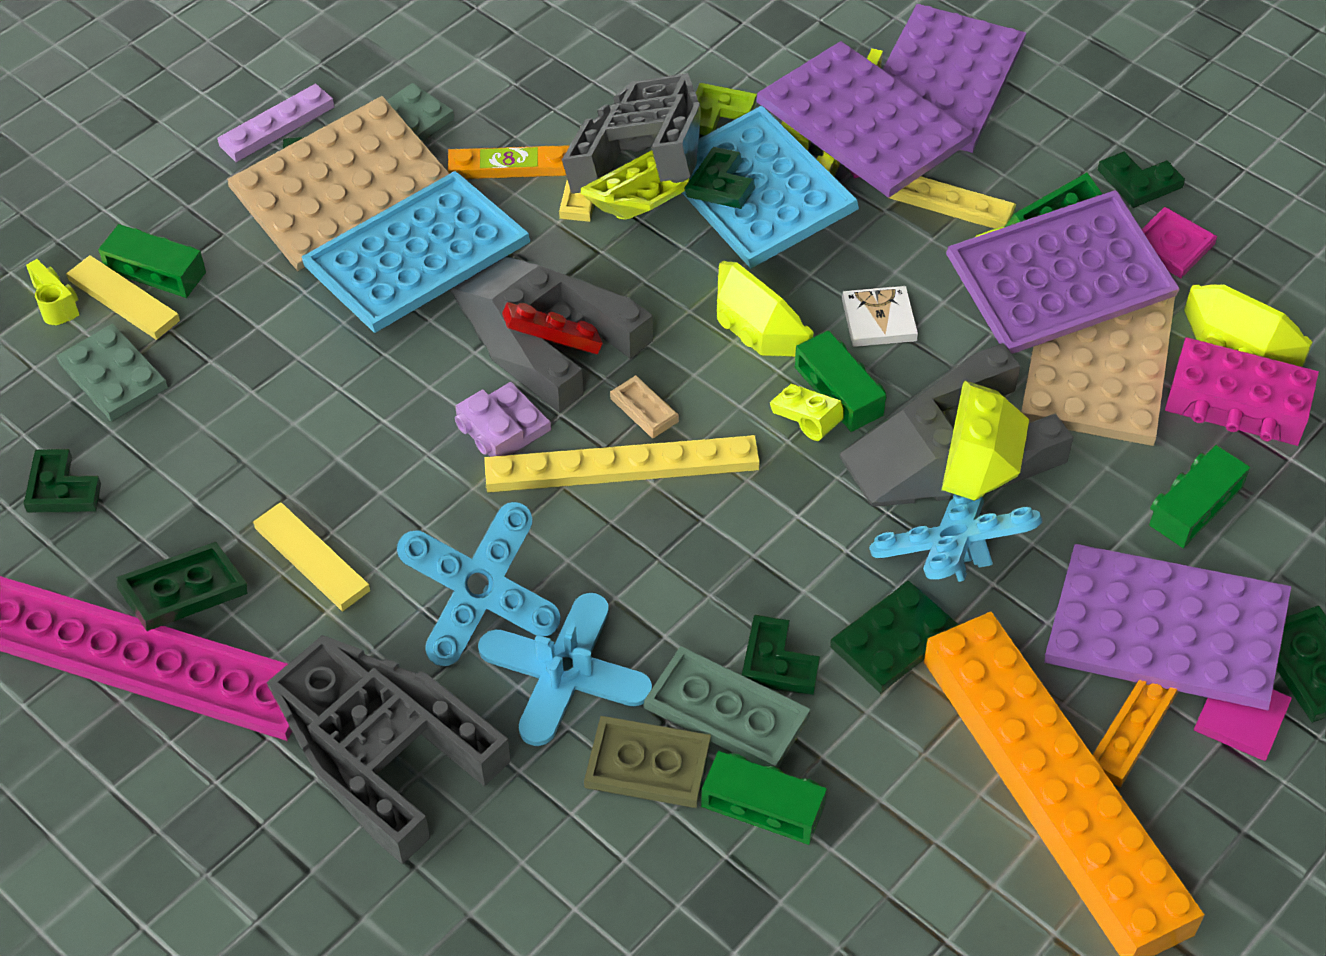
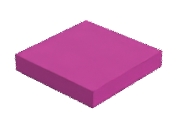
M1166 207L1141 229L1167 270L1179 278H1182L1215 245L1218 237Z
M1272 690L1269 710L1207 698L1194 731L1266 761L1292 697Z

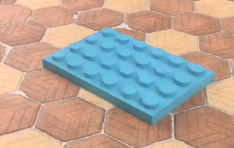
M759 106L700 138L698 141L697 164L691 175L692 178L713 147L740 152L742 163L733 175L752 178L755 184L754 191L742 209L688 198L685 191L682 193L750 269L859 209L857 199L763 106Z
M454 171L303 255L302 261L303 265L366 326L376 333L530 243L529 233L459 173Z

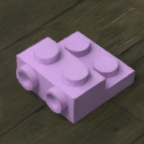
M512 382L507 383L489 395L482 389L456 405L457 416H455V422L462 433H468L474 439L477 448L482 454H488L490 457L511 455L551 431V422Z

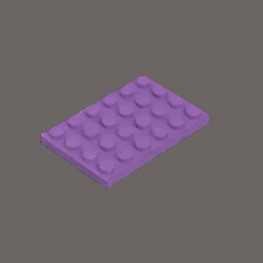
M916 4L882 70L972 131V142L960 150L973 153L1023 47L1026 32L969 18L957 13L939 10L930 6Z
M842 41L757 93V103L888 198L972 142V131Z
M1116 190L948 246L946 252L998 343H1004L1011 354L1175 297L1179 291L1176 282Z
M1075 544L1048 641L1044 663L1133 682L1142 680L1146 681L1147 685L1154 683L1161 685L1165 689L1171 687L1179 692L1269 710L1291 586Z

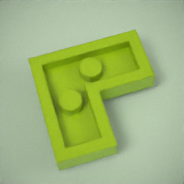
M699 83L696 91L697 100L701 107L699 134L707 135L715 131L720 117L735 120L754 110L757 94Z

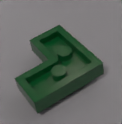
M713 147L684 189L688 198L742 209L754 191L755 184L752 178L733 175L742 163L740 152Z
M1125 151L1099 161L1097 169L1132 208L1183 188L1185 178L1168 160L1142 170Z
M69 449L35 450L24 500L26 512H96L101 488L99 476H69L72 461Z
M754 615L742 676L764 687L814 695L820 656L785 651L790 620Z

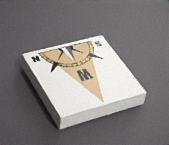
M906 286L843 291L842 302L853 347L917 341L918 332Z

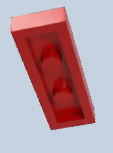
M507 302L502 312L508 329L597 355L603 344L595 326L585 321L576 323L566 320L564 316L555 312H549L548 314L539 312L525 303L516 305Z

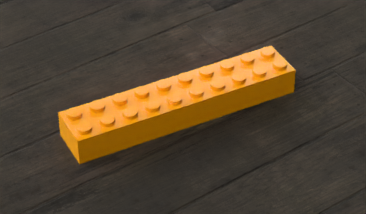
M992 611L928 638L924 657L925 665L1119 956H1155L1195 936L1205 914Z

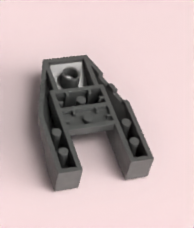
M689 74L639 80L628 84L613 97L614 104L610 107L609 105H603L597 110L598 117L596 119L590 118L583 122L562 159L571 194L581 193L582 187L610 173L622 150L631 149L633 152H639L651 146L660 182L671 180L673 183H679L691 178L697 164L701 107Z
M504 257L450 289L462 312L474 326L479 340H482L488 349L492 361L559 413L583 396L582 369L554 348L559 343L508 329L502 314L507 302L516 305L525 303L535 308L536 311L546 314L555 312L564 316L566 320L576 323L579 321L588 322L595 326L600 337L630 359L653 342V315L630 298L529 262Z
M1004 343L974 353L911 397L840 453V459L872 507L915 503V499L934 497L936 501L950 500L951 495L954 494L943 491L942 485L964 381L966 380L996 390L1002 396L1015 392L1020 365ZM1056 413L1029 423L1020 474L1018 477L990 492L1068 462L1074 437Z
M321 635L267 682L268 688L318 779L366 832L402 865L430 839L426 816L377 775L420 734L484 787L511 762L508 738L428 674L421 671L416 674L400 668L397 662L386 658L381 661L365 655L362 649Z

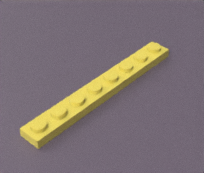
M755 435L484 457L487 493L759 470Z

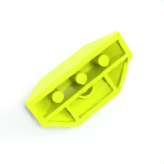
M651 150L582 187L581 194L602 211L613 214L619 219H631L634 216L651 211L683 193L689 178L679 183H673L671 180L660 182L653 151Z
M727 261L719 263L717 320L725 329H730L747 347H752L760 355L795 357L796 346L813 338L814 332L807 325H803L799 316L783 298L739 263Z
M1193 285L1190 289L1184 311L1196 340L1300 367L1305 364L1313 342L1302 334L1299 327L1285 313L1226 285Z
M966 380L964 381L942 485L943 491L975 501L984 496L985 493L997 489L1020 474L1029 419L998 391Z

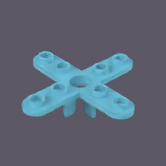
M954 494V498L949 502L940 526L933 528L918 526L909 532L894 534L893 532L882 533L875 537L869 549L871 555L875 558L930 550L923 568L928 579H942L956 573L958 582L965 580L967 575L964 562L973 560L974 565H978V567L993 564L985 539L1028 532L1037 528L1042 523V517L1039 511L1032 510L1030 507H1021L1009 514L996 516L994 513H989L979 517L984 504L983 496L974 501Z
M510 502L498 510L472 559L422 531H409L399 539L397 554L404 564L454 591L426 641L425 651L427 657L434 664L449 666L460 658L486 609L537 636H548L558 628L560 613L553 603L504 577L532 525L531 512L525 505L518 502ZM474 573H480L488 579L489 584L484 587V593L474 594L468 588V579Z
M586 593L574 601L555 645L547 637L538 635L533 640L504 630L488 631L479 640V654L484 661L539 678L519 721L520 737L530 745L541 746L554 738L575 690L627 706H639L644 704L645 698L652 689L651 681L644 673L591 657L593 648L609 613L608 603L601 595ZM562 657L572 658L573 668L563 671Z

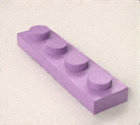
M315 83L217 138L219 147L235 162H238L334 108L333 98Z

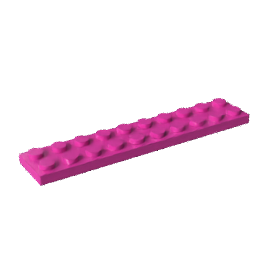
M0 576L1 652L288 741L292 730L267 685L271 678L288 665L287 663L166 626L146 631L136 617Z

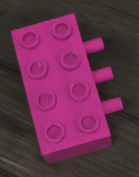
M1185 337L1165 411L1190 417L1196 423L1209 422L1224 426L1230 432H1237L1239 430L1258 435L1264 441L1280 440L1281 442L1298 446L1308 422L1319 371Z

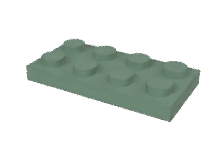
M680 646L644 700V709L688 731L711 735L712 743L735 754H739L755 764L779 768L809 719L811 711L810 708Z

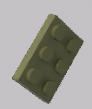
M600 716L584 778V788L697 808L711 744V735Z

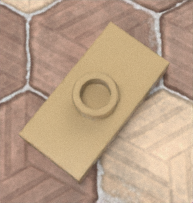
M636 375L610 391V399L651 438H655L679 422V414Z

